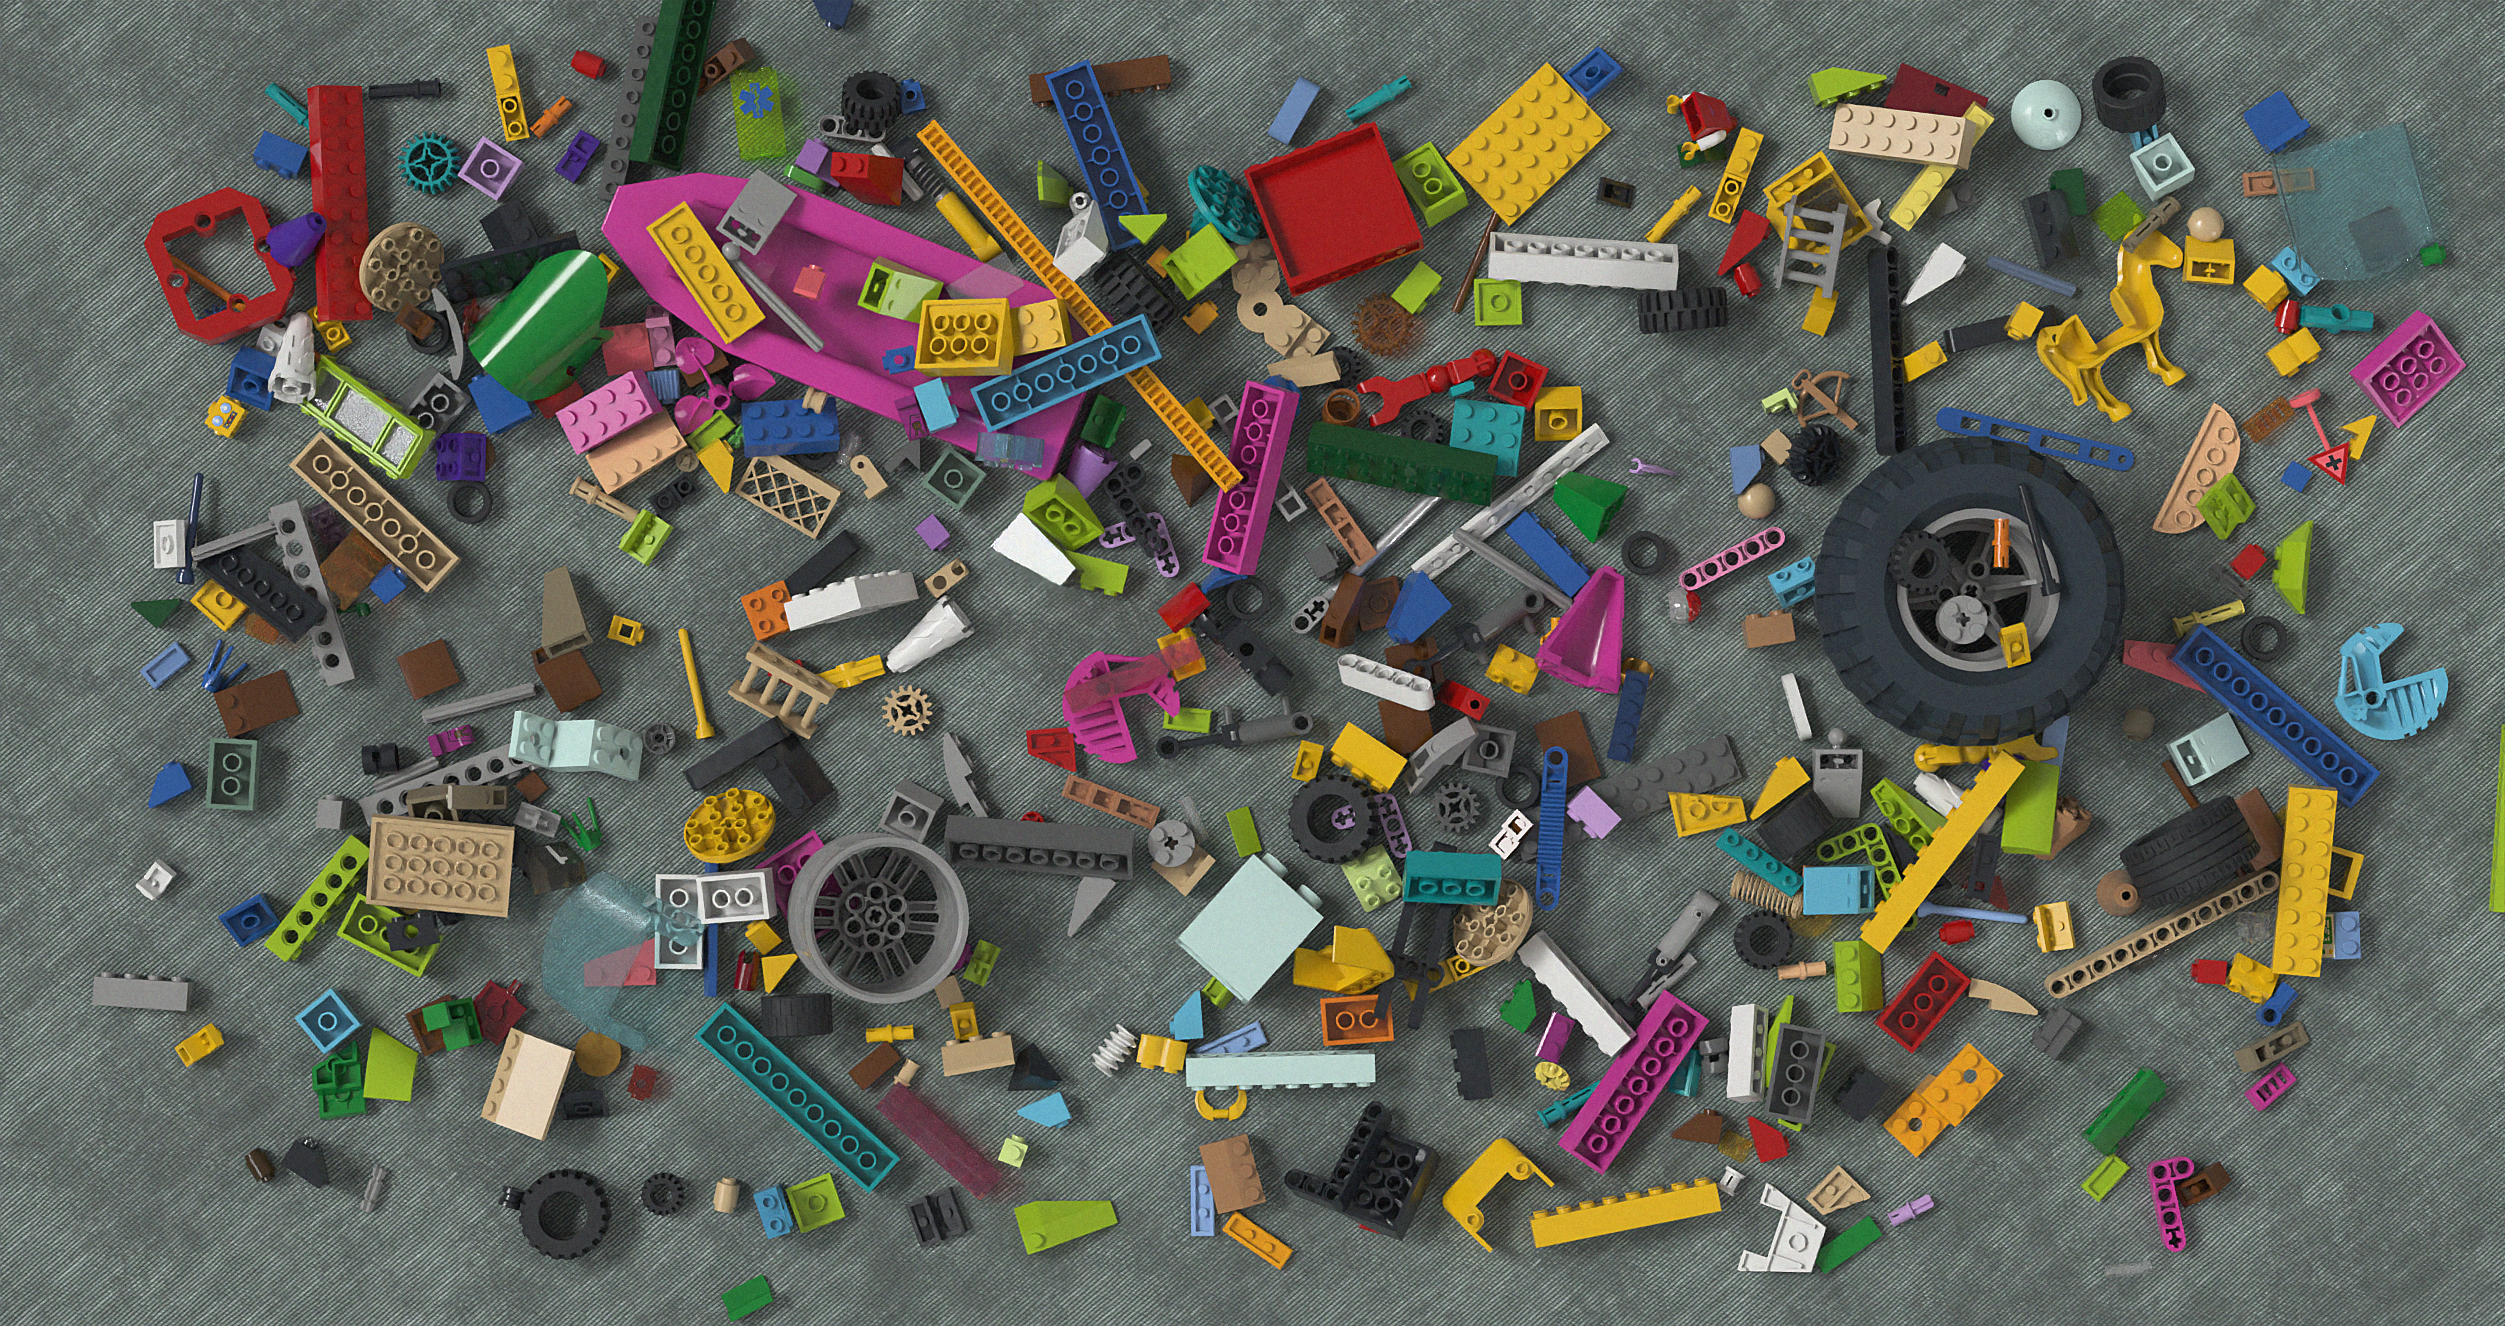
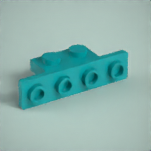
M1729 827L1716 842L1718 848L1791 898L1804 883V878Z

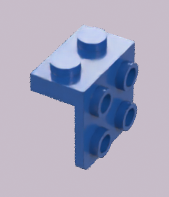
M2282 91L2274 93L2243 114L2245 122L2266 154L2274 151L2275 154L2287 147L2285 142L2291 138H2294L2295 141L2307 134L2305 129L2311 126L2306 118L2301 121Z

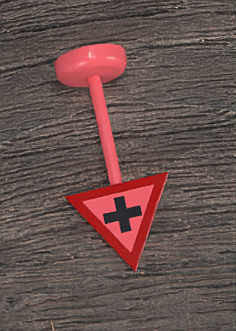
M2313 388L2296 395L2288 401L2292 408L2306 406L2326 450L2307 459L2345 486L2350 441L2333 448L2330 447L2311 405L2312 402L2321 396L2319 388Z

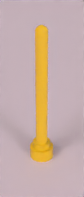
M681 628L678 631L699 724L696 725L697 740L714 737V727H711L710 722L708 723L688 632L686 629Z

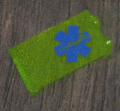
M772 67L758 68V72L749 73V70L735 71V75H730L739 155L742 162L788 156L777 78L779 76L777 70H772Z

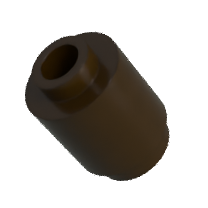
M260 1147L244 1157L247 1161L245 1164L256 1182L262 1181L265 1184L275 1177L274 1172L277 1169L266 1151H262Z

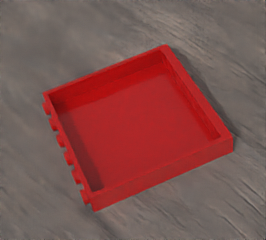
M1375 121L1361 124L1358 128L1348 132H1340L1332 138L1318 140L1311 146L1297 148L1292 153L1276 156L1268 162L1255 164L1244 170L1247 184L1292 298L1425 248L1421 233Z

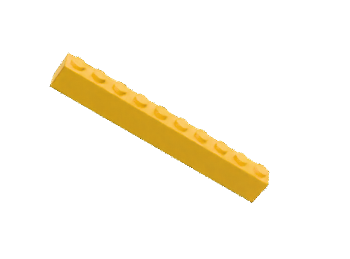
M2005 749L2000 753L1997 750L1988 760L1991 766L1986 772L1982 769L1974 779L1977 784L1972 790L1969 788L1965 790L1959 798L1963 802L1958 809L1954 806L1945 817L1948 820L1945 826L1942 828L1939 825L1931 835L1934 838L1929 846L1923 845L1917 853V856L1920 858L1914 865L1910 862L1902 873L1906 876L1901 883L1896 881L1888 891L1891 896L1887 902L1881 900L1874 909L1877 913L1874 919L1871 921L1868 918L1861 926L1860 930L1863 933L1860 938L1881 954L1887 949L2026 767L2024 763Z

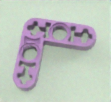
M1148 513L1146 516L1149 520L1152 516L1155 519H1160L1161 523L1158 524V528L1155 530L1160 538L1168 542L1167 550L1159 556L1166 555L1171 551L1173 556L1168 557L1169 562L1176 565L1173 568V573L1169 574L1168 571L1162 570V567L1165 566L1164 558L1159 561L1158 557H1155L1158 569L1164 577H1174L1179 572V562L1165 521L1159 513ZM1124 522L1105 528V532L1099 536L1101 545L1109 549L1135 541V539L1126 535V525ZM1137 522L1135 525H1137L1138 529L1141 530L1142 527L1140 523ZM1121 527L1122 535L1125 538L1124 541L1120 542V537L1114 538V543L1110 545L1108 541H1103L1107 531H1110L1111 534L1118 533L1116 528ZM1148 535L1150 546L1154 548L1155 544L1152 543Z
M1381 793L1373 796L1378 805L1382 802V797L1384 796L1387 799H1392L1393 803L1389 807L1391 812L1396 809L1397 815H1390L1383 819L1382 814H1387L1385 807L1380 806L1378 815H1381V823L1392 853L1399 858L1406 857V853L1401 854L1400 851H1395V847L1398 846L1397 840L1391 841L1390 836H1396L1404 832L1405 837L1400 838L1403 844H1408L1405 852L1412 850V844L1395 797L1390 793ZM1351 804L1333 812L1331 821L1336 828L1346 829L1355 825V822H1352V818L1346 819L1345 825L1335 822V818L1338 817L1337 813L1342 812L1343 815L1350 814L1348 808L1352 807ZM1392 818L1399 820L1401 825L1400 829L1396 832H1390L1387 828V822Z

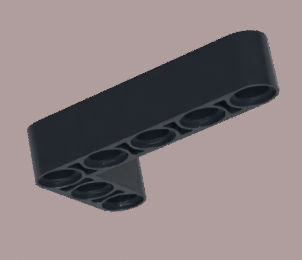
M1370 1102L1365 1107L1329 1180L1299 1169H1291L1285 1174V1185L1297 1197L1338 1212L1347 1209L1392 1122L1391 1113L1381 1102Z

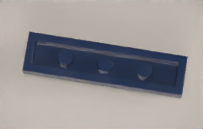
M1626 670L1607 758L1630 763L1650 674Z

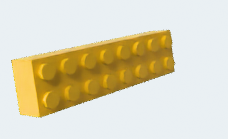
M2288 783L2271 961L2272 973L2320 977L2338 792L2336 787Z
M1701 1177L1694 1179L1693 1184L1687 1185L1685 1181L1671 1184L1672 1188L1663 1189L1662 1186L1648 1188V1193L1640 1194L1639 1191H1631L1625 1193L1626 1197L1618 1199L1616 1195L1606 1196L1602 1198L1603 1202L1594 1203L1593 1200L1579 1202V1206L1571 1208L1570 1204L1556 1207L1557 1211L1548 1213L1547 1209L1537 1210L1533 1212L1534 1216H1529L1534 1245L1536 1248L1722 1211L1717 1186L1710 1178Z

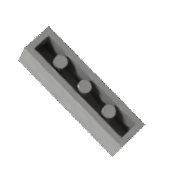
M101 972V976L94 977L92 1005L188 1011L191 1007L192 982H186V977L172 976L171 980H162L161 975H148V979H141L139 974L125 973V977H115V972Z

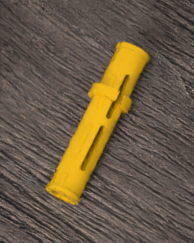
M1691 185L1678 200L1676 199L1673 202L1674 205L1644 237L1650 243H1659L1684 214L1687 215L1690 212L1689 209L1703 194Z

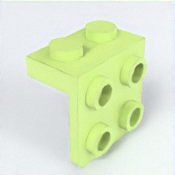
M1382 843L1369 848L1362 856L1341 865L1366 912H1370L1403 894V882Z

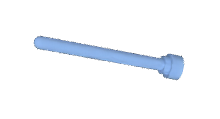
M1924 899L1915 911L1917 917L1930 916L1932 913L2020 924L2028 922V917L2024 914L1932 904L1928 899Z

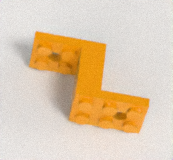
M1968 1042L1936 1077L1929 1074L1887 1118L1882 1126L1917 1158L1948 1124L1956 1127L2004 1075ZM1968 1069H1973L1976 1072V1079L1972 1083H1967L1963 1077ZM1915 1117L1919 1118L1922 1123L1921 1128L1917 1131H1912L1909 1128V1121Z

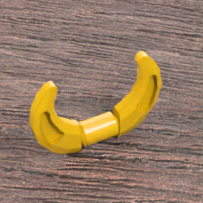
M1237 1085L1238 1099L1229 1107V1110H1213V1107L1207 1104L1204 1099V1090L1197 1091L1195 1096L1196 1108L1205 1119L1213 1121V1118H1229V1121L1241 1116L1246 1109V1092L1244 1089H1239V1085Z

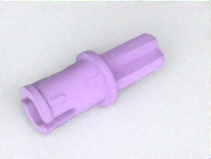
M1925 1195L1909 1204L1906 1202L1905 1206L1887 1214L1892 1225L1896 1227V1225L1908 1219H1916L1915 1216L1933 1208L1934 1203L1929 1195Z

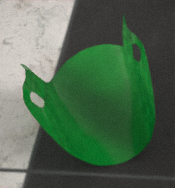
M568 250L550 256L539 263L542 258L541 256L523 281L503 298L505 299L503 303H500L501 300H499L489 310L468 341L469 349L480 365L505 389L523 401H534L551 397L569 388L576 381L588 360L600 345L608 342L614 336L613 331L599 327L606 303L608 280L603 263L596 255L590 252ZM594 337H600V338H603V339H602V340H594V339H592V338H594ZM568 366L576 367V372L573 376L567 375Z

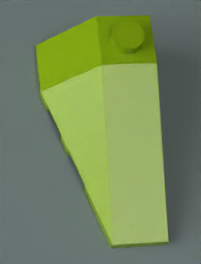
M1038 160V195L1042 209L1070 207V198L1074 194L1073 187H1069L1068 181L1044 160Z
M1886 777L1870 791L1882 814L1889 818L1893 826L1892 828L1918 852L1924 844L1929 846L1934 838L1931 835L1939 825L1943 828L1948 822L1944 817Z
M1790 994L1786 995L1767 1032L1765 1087L1768 1088L1780 1022L1790 1024L1794 998Z

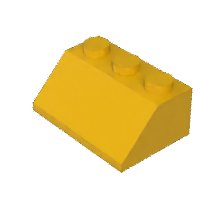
M1350 722L1347 723L1328 754L1335 765L1346 767L1355 778L1366 780L1370 783V787L1379 793L1384 792L1385 794L1389 792L1408 761Z

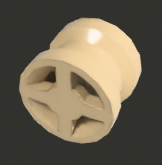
M810 386L805 395L802 408H811L820 415L827 401L828 393L819 392L816 388Z

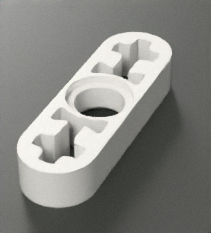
M1794 674L1783 675L1781 680L1800 741L1812 738V733Z

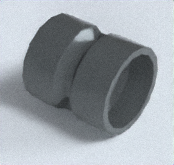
M1727 1036L1697 1041L1699 1053L1704 1056V1059L1701 1061L1703 1074L1728 1070L1729 1055L1727 1051L1729 1050ZM1719 1054V1059L1713 1060L1712 1055Z

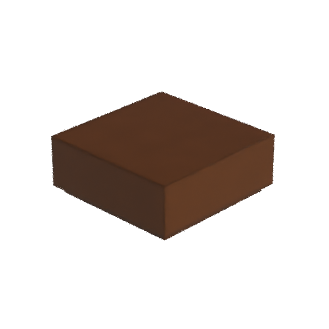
M534 770L515 785L530 803L549 789Z

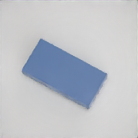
M175 642L141 669L140 672L150 685L157 689L192 659L181 645Z

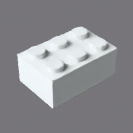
M772 868L704 873L696 877L701 924L770 919L777 915Z

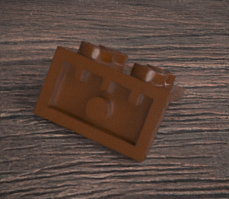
M1434 636L1384 649L1387 666L1401 671L1408 659L1427 660L1438 653ZM1439 662L1431 668L1432 676L1429 680L1431 685L1445 682L1442 665ZM1420 666L1414 669L1415 676L1419 675Z

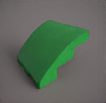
M352 1041L348 1047L339 1053L335 1052L326 1061L312 1067L313 1091L319 1098V1118L322 1121L368 1114L367 1099L363 1097L365 1080L359 1045L357 1041Z

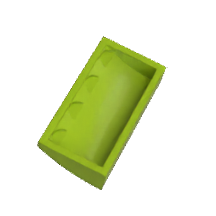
M2020 760L2026 767L2007 791L2001 847L2004 853L2051 855L2060 766L2037 761Z

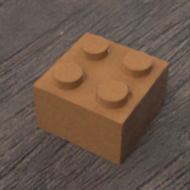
M1785 609L1771 611L1768 617L1763 618L1762 613L1747 615L1746 620L1741 621L1745 649L1796 641L1791 613L1785 614Z

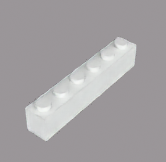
M1544 930L1536 933L1517 951L1521 962L1525 966L1531 967L1536 973L1535 976L1538 981L1548 986L1552 996L1566 1006L1568 1014L1583 1025L1584 1032L1599 1043L1598 1046L1603 1053L1609 1054L1612 1057L1637 1035Z

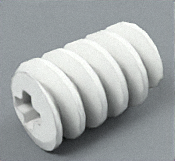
M1116 1024L1118 1033L1110 1032L1113 1040L1104 1039L1107 1047H1098L1101 1054H1092L1095 1062L1092 1063L1109 1077L1113 1076L1110 1068L1116 1070L1119 1068L1116 1061H1125L1122 1053L1130 1055L1131 1052L1128 1046L1135 1048L1137 1045L1134 1039L1139 1040L1120 1024Z

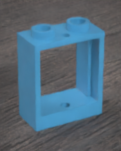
M780 1183L758 1190L753 1194L768 1239L789 1233L795 1228Z

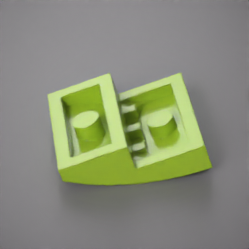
M2228 473L2205 493L2196 504V507L2217 537L2222 540L2228 538L2238 523L2246 522L2256 508V505L2234 474Z

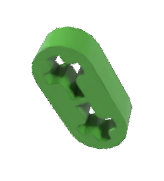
M789 164L786 165L782 174L820 193H823L827 185L826 181Z

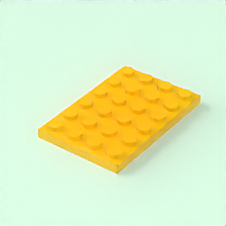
M1547 62L1457 146L1445 160L1508 226H1511L1598 144L1611 129Z

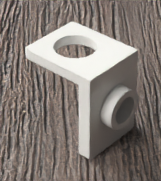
M285 317L278 320L286 325L285 328H278L274 323L262 327L255 347L256 350L277 358L284 333H286L290 321Z

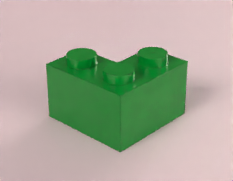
M472 997L447 1001L422 1009L427 1030L442 1029L443 1041L447 1052L483 1042Z

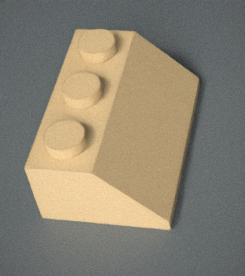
M1006 1030L993 1032L992 1037L983 1039V1035L971 1036L968 1042L960 1043V1039L946 1041V1046L941 1047L945 1077L1016 1063L1012 1034L1006 1035Z

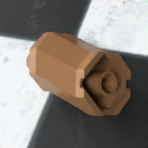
M2057 795L2051 855L2034 856L2039 859L2053 860L2058 851L2087 830L2093 814L2078 805L2079 801L2069 795L2066 798Z

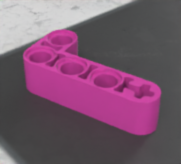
M2182 1155L2154 1160L2147 1167V1176L2161 1242L2166 1249L2173 1252L2181 1251L2186 1244L2173 1180L2187 1178L2194 1171L2193 1162ZM2185 1160L2187 1169L2185 1172L2179 1173L2176 1169L2177 1163ZM2162 1165L2164 1174L2162 1177L2156 1178L2153 1174L2154 1168ZM2167 1188L2169 1197L2161 1201L2158 1193L2161 1189ZM2172 1211L2174 1220L2166 1224L2163 1216L2166 1212ZM2166 1228L2172 1229L2173 1235L2179 1238L2175 1242V1246L2169 1243V1240L2172 1239V1234L2170 1231L2165 1230Z

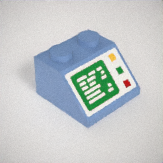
M2359 911L2326 912L2322 959L2361 958Z

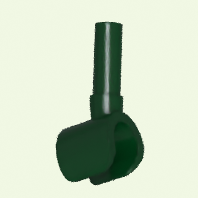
M367 603L337 608V614L357 611L359 618L371 614L369 604Z

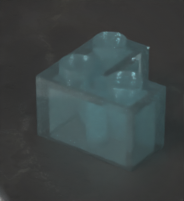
M978 432L975 460L985 462L984 466L998 468L1000 463L1001 468L1014 469V466L1017 465V470L1032 472V467L1042 468L1045 440L1013 434Z

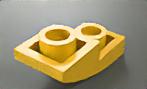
M317 305L307 310L316 329L320 332L332 354L353 342L342 322H318Z

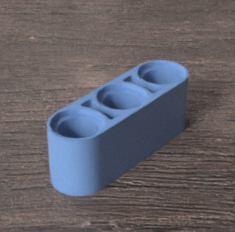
M1300 75L1267 135L1288 146L1321 87Z

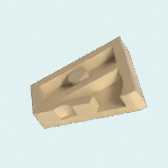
M1837 1165L1805 1199L1822 1215H1825L1851 1204L1865 1201L1871 1196Z

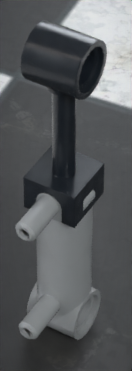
M1701 888L1695 894L1687 908L1661 942L1646 958V961L1651 966L1624 1000L1618 996L1611 1004L1627 1024L1637 1012V1009L1632 1005L1657 972L1660 971L1664 975L1668 973L1685 947L1719 906L1720 902Z

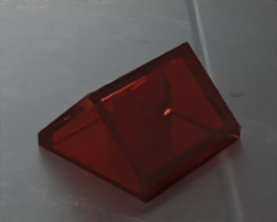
M1995 874L1989 904L2008 911L2009 904L2000 875ZM1968 882L1962 883L1960 888L1966 891ZM1976 882L1975 889L1984 890L1985 884Z

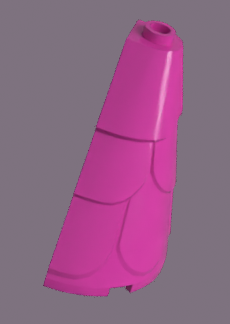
M1604 566L1597 569L1575 596V602L1560 618L1557 626L1540 646L1534 662L1538 663V667L1544 672L1569 684L1581 688L1595 687L1594 691L1600 693L1617 694L1621 678L1624 576L1618 574L1617 569Z

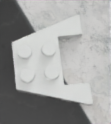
M1766 1183L1760 1203L1781 1210L1782 1215L1768 1257L1744 1250L1737 1270L1812 1272L1827 1227L1774 1186Z

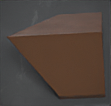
M1172 454L1170 473L1190 508L1210 487L1214 480L1193 456Z

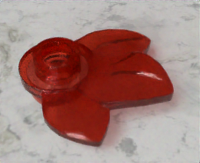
M473 299L469 306L465 305L462 319H465L463 334L464 342L466 343L470 324H476L479 316L480 306L476 304V299Z

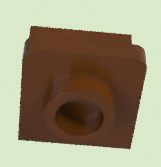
M409 302L405 304L394 320L421 340L432 333L434 329L433 324L435 323V320Z

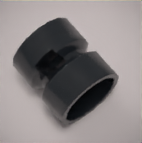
M396 742L382 744L380 748L377 745L362 746L361 757L365 776L377 775L382 770L385 774L399 772V753Z

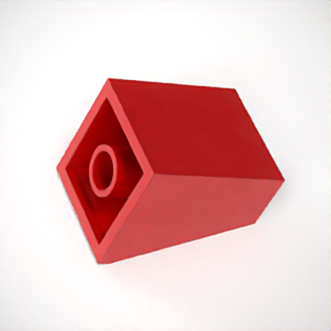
M832 152L830 176L861 203L897 206L901 204L904 159L870 154Z

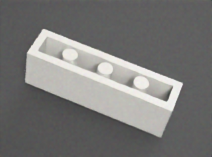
M1757 1004L1732 1007L1727 1098L1739 1103L1764 1100L1769 1009Z

